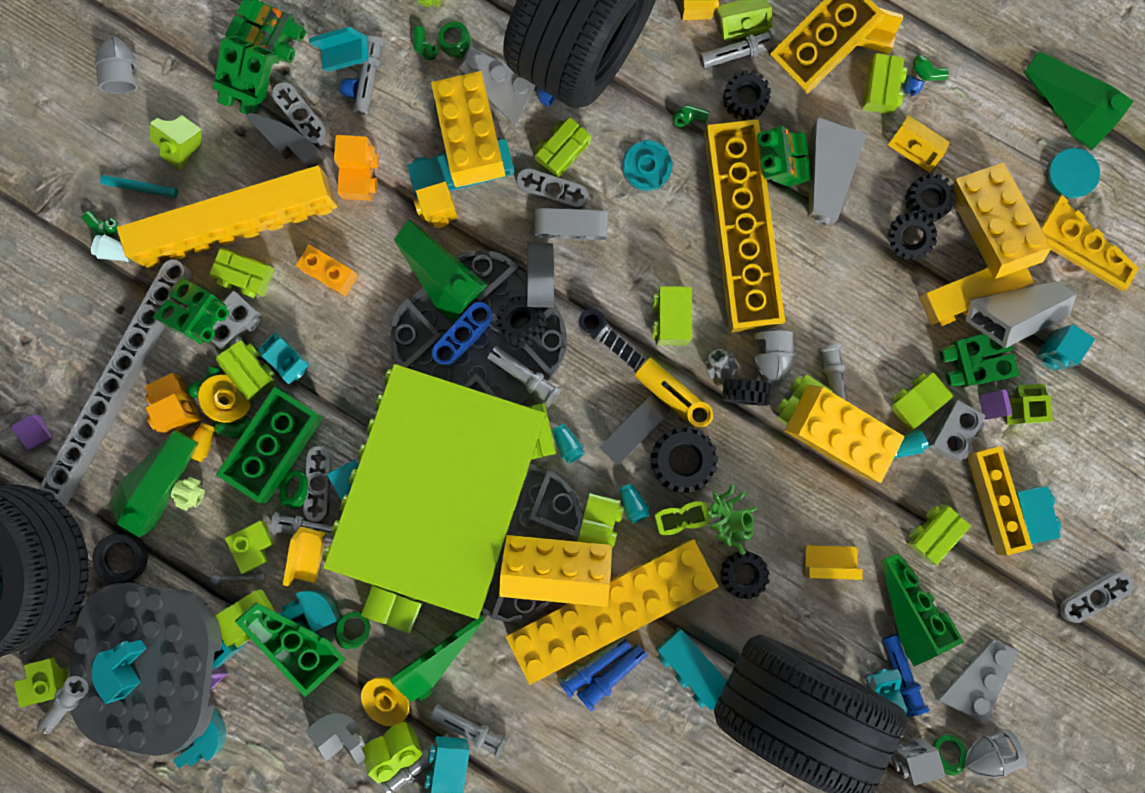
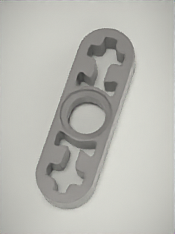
M286 82L277 84L273 88L272 96L299 132L315 147L324 145L328 140V131L291 84ZM283 91L288 93L289 97L294 102L293 104L289 105L288 102L284 98H282L281 93ZM297 109L307 110L305 119L301 121L294 119V113ZM310 123L316 131H319V138L312 137V133L307 127Z
M524 169L517 176L518 187L525 194L572 209H581L587 204L588 192L583 185L533 169ZM532 176L533 182L540 184V179H544L541 184V192L537 191L538 185L535 184L525 187L522 179ZM549 183H556L559 185L560 191L556 195H549L545 191L546 186ZM564 186L568 187L567 193L575 194L576 191L581 192L583 200L578 199L577 202H573V197L565 194V199H561L564 194Z
M321 446L311 448L306 458L308 488L303 511L305 517L310 521L324 520L328 516L330 509L331 481L327 473L332 471V453L329 449ZM319 451H321L322 455L326 456V460L320 463V469H326V473H312V468L318 469V461H315L313 457L318 455ZM317 476L322 477L325 481V486L321 491H315L311 486L313 478ZM311 494L324 495V499H318V507H322L323 511L318 513L317 517H315L314 512L310 511V508L316 505V498L310 499Z
M1118 572L1104 576L1063 600L1059 608L1061 616L1065 620L1074 623H1080L1129 595L1133 589L1132 579L1128 575ZM1116 580H1122L1123 583L1120 584L1121 590L1114 588L1108 591L1106 589L1117 584ZM1094 590H1098L1102 594V600L1097 605H1094L1090 600V595ZM1082 604H1085L1087 606L1078 608L1076 610V616L1069 614V612L1072 610L1071 605L1081 606Z

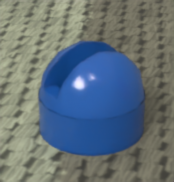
M906 75L902 85L903 92L905 94L910 92L911 96H915L920 93L925 81Z
M346 78L341 81L339 85L341 94L348 99H355L359 80Z
M538 88V100L545 106L550 107L555 97Z

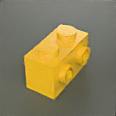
M446 181L416 190L418 199L414 200L417 213L422 221H427L429 227L441 228L447 226L449 221L458 219L454 201Z

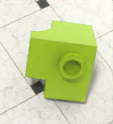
M183 115L172 121H163L156 118L150 123V141L160 147L159 156L178 170L185 167L190 155L201 147L202 129Z
M1045 383L1016 386L1017 398L1009 399L1012 415L1005 416L1006 425L1053 421L1051 395L1047 394Z
M264 520L225 538L241 574L268 562L265 550L274 544Z
M55 657L24 665L26 678L14 681L19 708L54 699L56 692L63 688L64 682L69 678L67 667L60 668L55 661Z

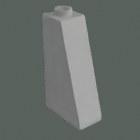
M819 117L814 123L811 132L810 169L812 181H810L808 217L814 219V222L819 225L829 226V224L833 225L839 218L867 134Z
M1055 281L975 298L970 301L965 321L1004 348H1007L1070 315L1077 294Z

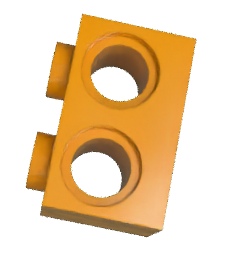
M310 244L295 265L305 274L344 297L347 296L358 278V275L352 269Z

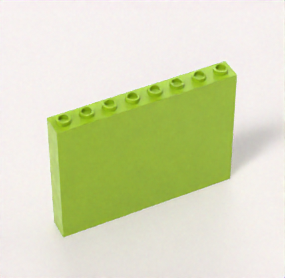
M394 364L392 370L388 369L386 372L384 384L387 386L384 394H379L375 409H378L375 420L371 419L368 424L366 434H369L366 445L362 444L359 450L358 459L361 461L358 469H354L351 473L349 484L352 487L349 495L345 494L342 499L340 510H343L340 521L336 520L333 525L331 535L334 538L331 546H327L324 551L322 561L325 564L323 568L478 619L546 413Z

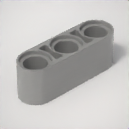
M552 208L534 210V237L570 240L607 239L608 213L605 211Z

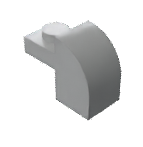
M335 713L324 716L305 730L311 743L325 761L342 748L347 751L357 765L366 759L361 749L365 746L359 737L361 733L355 721L348 715Z

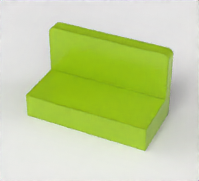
M741 0L719 5L718 10H716L720 17L721 34L724 41L747 37L750 34L765 33L768 29L773 28L772 6L767 0Z

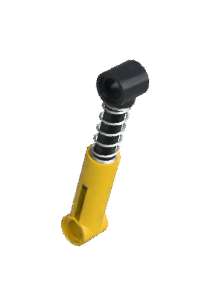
M590 308L581 313L579 329L583 335L591 337L593 340H597V342H602V346L606 345L610 349V353L614 352L618 355V359H622L626 362V366L634 369V377L682 417L690 427L700 429L710 424L713 419L712 408L707 403L702 402L651 357L649 359L643 358V354L640 355L635 351V347L629 346L627 340L624 341L619 337L620 334H615L612 331V327L609 326V322L604 319L603 314L599 310ZM589 317H594L598 320L599 325L595 329H589L585 326L584 321ZM669 390H672L677 396H679L684 402H686L689 405V407L684 405L678 398H676L671 392H669ZM698 408L705 412L703 422H696L693 419L692 412L694 409Z

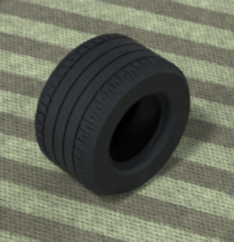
M517 0L511 13L503 42V54L507 66L517 75L569 107L580 108L589 106L602 94L625 62L639 38L656 0Z
M19 484L0 485V568L2 574L0 590V657L45 643L64 630L76 616L83 603L89 578V559L86 543L84 542L82 532H80V527H78L72 514L50 494L34 487Z
M762 634L750 638L745 643L742 649L743 653L740 654L727 680L728 682L715 704L714 714L717 725L728 736L765 761L826 793H875L879 785L878 783L901 739L900 736L903 735L906 729L907 719L904 710L867 686L788 645Z

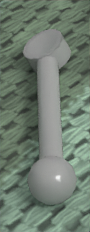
M264 574L226 577L213 575L210 581L213 585H218L220 582L265 579Z

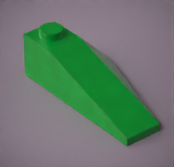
M1040 51L1023 72L1038 93L1051 104L1055 116L1059 115L1063 120L1070 136L1090 150H1093L1117 125L1134 102L1112 85Z
M408 219L394 238L396 245L436 309L453 323L475 303L488 284L410 219Z
M174 430L123 478L109 502L116 523L138 537L154 530L171 498L174 485L181 479L199 443L182 432Z
M898 553L881 560L900 642L913 666L924 663L964 643L952 619L946 612L941 613L933 604L935 598L930 592L926 594L920 588L918 577Z
M257 602L235 620V623L304 697L346 660L328 639Z
M481 614L478 619L470 621L400 669L390 679V682L410 702L417 698L420 702L433 693L431 688L435 686L487 616Z

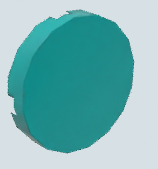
M644 140L629 147L624 155L622 170L629 185L637 190L648 192L657 190L666 184L671 176L673 163L665 146L656 141Z
M1079 148L1065 149L1054 156L1048 164L1047 181L1053 192L1059 196L1063 195L1067 199L1082 198L1092 192L1098 185L1101 174L1099 164L1094 156L1086 150Z

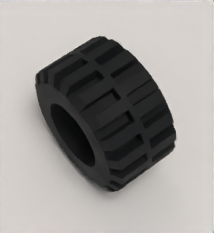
M678 427L663 434L655 443L650 457L651 469H653L655 478L659 480L661 485L674 492H694L705 487L712 480V476L717 470L716 462H718V456L715 453V445H712L710 442L711 439L702 434V431L692 429V427ZM678 445H689L698 454V467L690 475H678L669 466V454Z

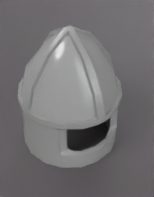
M116 37L109 38L102 43L96 52L94 67L97 71L98 88L110 94L132 93L138 89V81L132 75V72L138 68L135 56L125 43Z
M778 330L754 334V342L757 344V355L753 357L756 368L765 381L777 387L787 379L793 369L795 360L793 332Z
M1004 729L979 738L969 749L965 761L966 769L976 775L989 778H1003L1007 774L1027 766L1024 750L1018 738L1010 729ZM1007 738H1009L1016 750L1015 756L1009 747Z

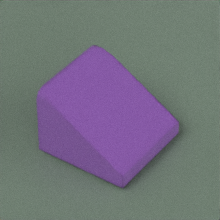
M1006 389L979 396L982 414L986 415L985 420L1012 415Z
M31 415L11 426L13 432L27 450H31L52 439L40 415Z

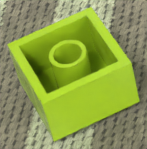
M660 286L658 293L654 294V298H652V313L657 314V320H654V323H652V339H656V346H687L692 340V287Z

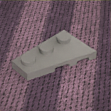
M471 47L460 67V72L464 75L482 71L488 100L515 128L537 86L514 73L502 62Z
M990 639L970 660V664L960 675L957 674L951 681L952 684L935 699L987 723L1018 651L994 639Z

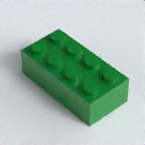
M274 386L216 476L259 504L268 503L325 416L283 389Z

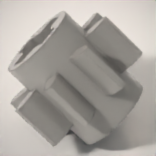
M723 349L711 352L708 357L709 361L704 362L710 378L716 377L720 381L733 377L734 369L739 368L733 352L727 353Z

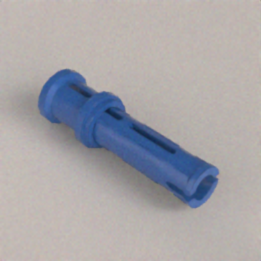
M893 634L884 637L882 641L884 642L893 670L898 669L902 678L900 692L907 707L906 717H915L928 712L929 707L924 704L920 693L921 685L913 678L899 635Z
M623 636L610 643L584 664L577 663L574 670L563 678H557V681L571 698L574 696L573 693L584 684L589 685L595 674L632 647Z
M636 643L630 651L601 677L599 675L595 676L593 682L582 692L578 691L576 693L577 696L592 712L594 706L604 696L611 695V688L648 655Z

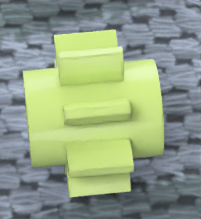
M190 476L187 480H178L171 492V498H174V502H176L175 506L185 511L189 507L192 508V506L198 507L205 494V490L201 489V481Z

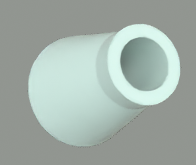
M105 234L103 236H95L91 246V254L96 255L97 259L131 261L125 257L122 244L119 241Z

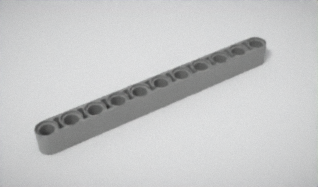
M168 260L162 265L39 487L41 491L53 495L65 507L69 503L166 327L157 320L151 324L148 322L150 314L153 312L156 314L164 303L160 297L162 292L168 290L169 295L181 277L191 282V269L178 260ZM181 268L179 277L174 279L173 272L175 269ZM187 287L181 290L179 295L180 297L183 296ZM169 296L167 297L168 300H170V301H172V302L178 304V303H177L175 300H173L171 297H169ZM170 308L165 313V319L173 314L174 308ZM142 335L143 342L137 347L136 339ZM129 357L131 363L130 366L127 369H125L123 363L125 359ZM117 380L118 387L112 392L111 384ZM101 403H104L105 411L100 415L98 408ZM88 426H91L93 432L92 435L88 438L86 435V429L88 428ZM78 448L80 456L75 460L73 453ZM63 472L67 474L64 484L61 481V474Z

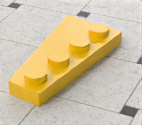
M1063 195L1059 196L1041 225V229L1052 247L1051 251L1118 290L1126 291L1138 272L1139 267L1117 246H1112L1103 237L1104 234L1098 228L1094 229L1079 210L1075 211L1067 203L1068 200Z

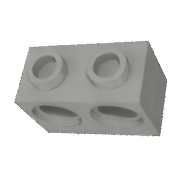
M235 291L223 301L227 305L230 314L225 321H217L212 328L215 330V335L211 341L224 351L238 341H243L242 337L248 331H253L259 325V319L263 316L251 303ZM242 308H245L246 316L243 319L238 320V311ZM224 327H228V336L221 339L220 331Z
M959 400L949 402L928 441L929 449L953 462L966 459L972 450L970 444L974 436L977 437L984 427L982 421L986 415ZM962 414L968 419L966 428L962 427L959 422ZM949 437L954 438L956 441V447L953 451L947 445Z
M921 738L897 745L894 755L891 757L893 767L896 772L901 773L902 777L909 780L914 786L946 777L938 749Z

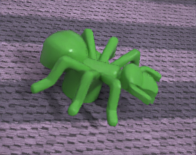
M730 485L729 490L720 496L717 495L716 491L712 492L716 503H711L710 511L706 513L710 518L720 517L722 519L710 526L712 530H718L717 539L724 541L728 547H736L739 553L744 555L745 551L742 545L735 541H746L752 538L753 516L751 513L755 512L757 507L753 506L748 509L733 511L732 504L742 500L746 492L742 491L739 496L726 502L725 498L732 495L735 488L734 485Z

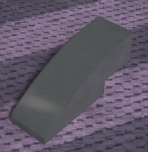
M253 113L246 115L249 121L286 160L294 153L307 168L317 166L325 158L320 150L294 129L265 116Z
M528 243L527 307L554 308L553 243Z
M652 393L599 448L618 466L671 410Z

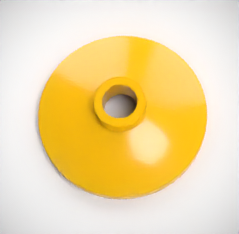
M216 375L208 378L201 385L198 392L200 408L208 417L218 422H235L243 418L251 406V403L246 400L227 375ZM219 400H225L227 405L221 404Z
M376 677L364 685L361 692V701L364 710L371 719L384 726H394L406 719L410 707L409 700L390 682L389 678Z

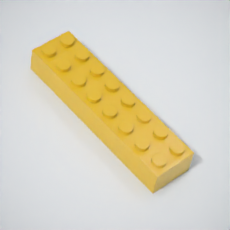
M759 119L707 125L704 133L729 333L781 327L785 323L767 179H764V173L761 169V150L757 139V134L760 133Z
M318 165L117 227L125 257L146 268H154L160 266L162 261L169 259L181 260L186 257L185 254L207 252L211 246L218 244L221 246L229 245L235 242L234 239L240 237L252 238L259 235L260 231L266 229L269 231L278 230L284 227L283 224L292 221L293 223H301L306 221L309 216L315 214L318 216L330 214L332 209L338 208L330 179Z
M690 538L611 579L607 607L564 603L508 632L505 637L529 685L719 586L695 540Z

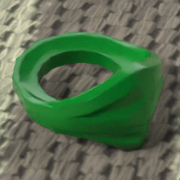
M448 22L438 32L439 46L450 57L463 58L470 48V32L461 22ZM451 28H459L462 31L461 40L455 44H449V42L444 40L445 33Z
M300 470L291 471L283 479L280 485V502L284 507L299 509L303 506L308 488V479L305 473ZM298 476L300 480L298 491L292 498H288V483L293 477Z
M356 611L348 612L338 620L335 627V639L341 648L356 649L366 642L371 626L369 619L361 616L362 613ZM357 617L363 621L365 629L360 637L352 641L343 635V626L348 619Z
M942 735L937 738L932 746L939 751L945 774L951 776L960 774L965 768L966 747L960 739L953 735ZM944 741H951L957 745L960 752L959 763L949 765L942 758L940 746Z

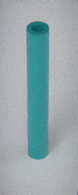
M102 175L100 178L101 185L177 198L178 188L108 175Z

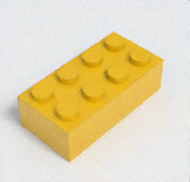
M823 0L770 55L779 67L808 94L884 20V12L872 0Z
M482 71L431 82L449 169L455 187L506 176Z
M1004 162L955 179L953 184L955 188L952 190V193L956 192L957 196L953 199L956 201L955 207L994 279L1042 263L1052 247Z
M812 385L807 386L784 432L864 479L879 483L882 482L905 437L826 388Z
M506 535L500 574V597L607 607L611 578L612 545Z

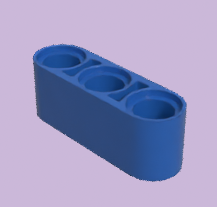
M483 302L472 304L435 344L432 355L438 364L444 367L454 365L490 326L493 315L488 305ZM485 310L487 312L486 319L481 322L475 321L473 317L476 311ZM460 329H467L470 332L468 339L465 341H459L456 338V334ZM450 348L452 350L451 357L445 361L440 360V350Z

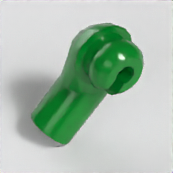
M413 27L414 51L425 60H434L439 52L438 47L435 44L432 46L425 41L424 27Z
M917 55L913 60V69L923 81L948 79L949 72L947 67L934 68L924 55Z
M686 105L674 113L672 120L677 127H683L693 120L706 123L710 111Z
M92 211L85 212L81 217L95 235L103 236L105 234L113 236L118 232V223L113 218H109V221H100Z
M208 366L204 379L187 385L186 391L188 395L198 398L201 385L208 378L219 375L220 369Z
M247 417L237 424L215 421L214 430L219 436L237 439L242 436L251 419Z

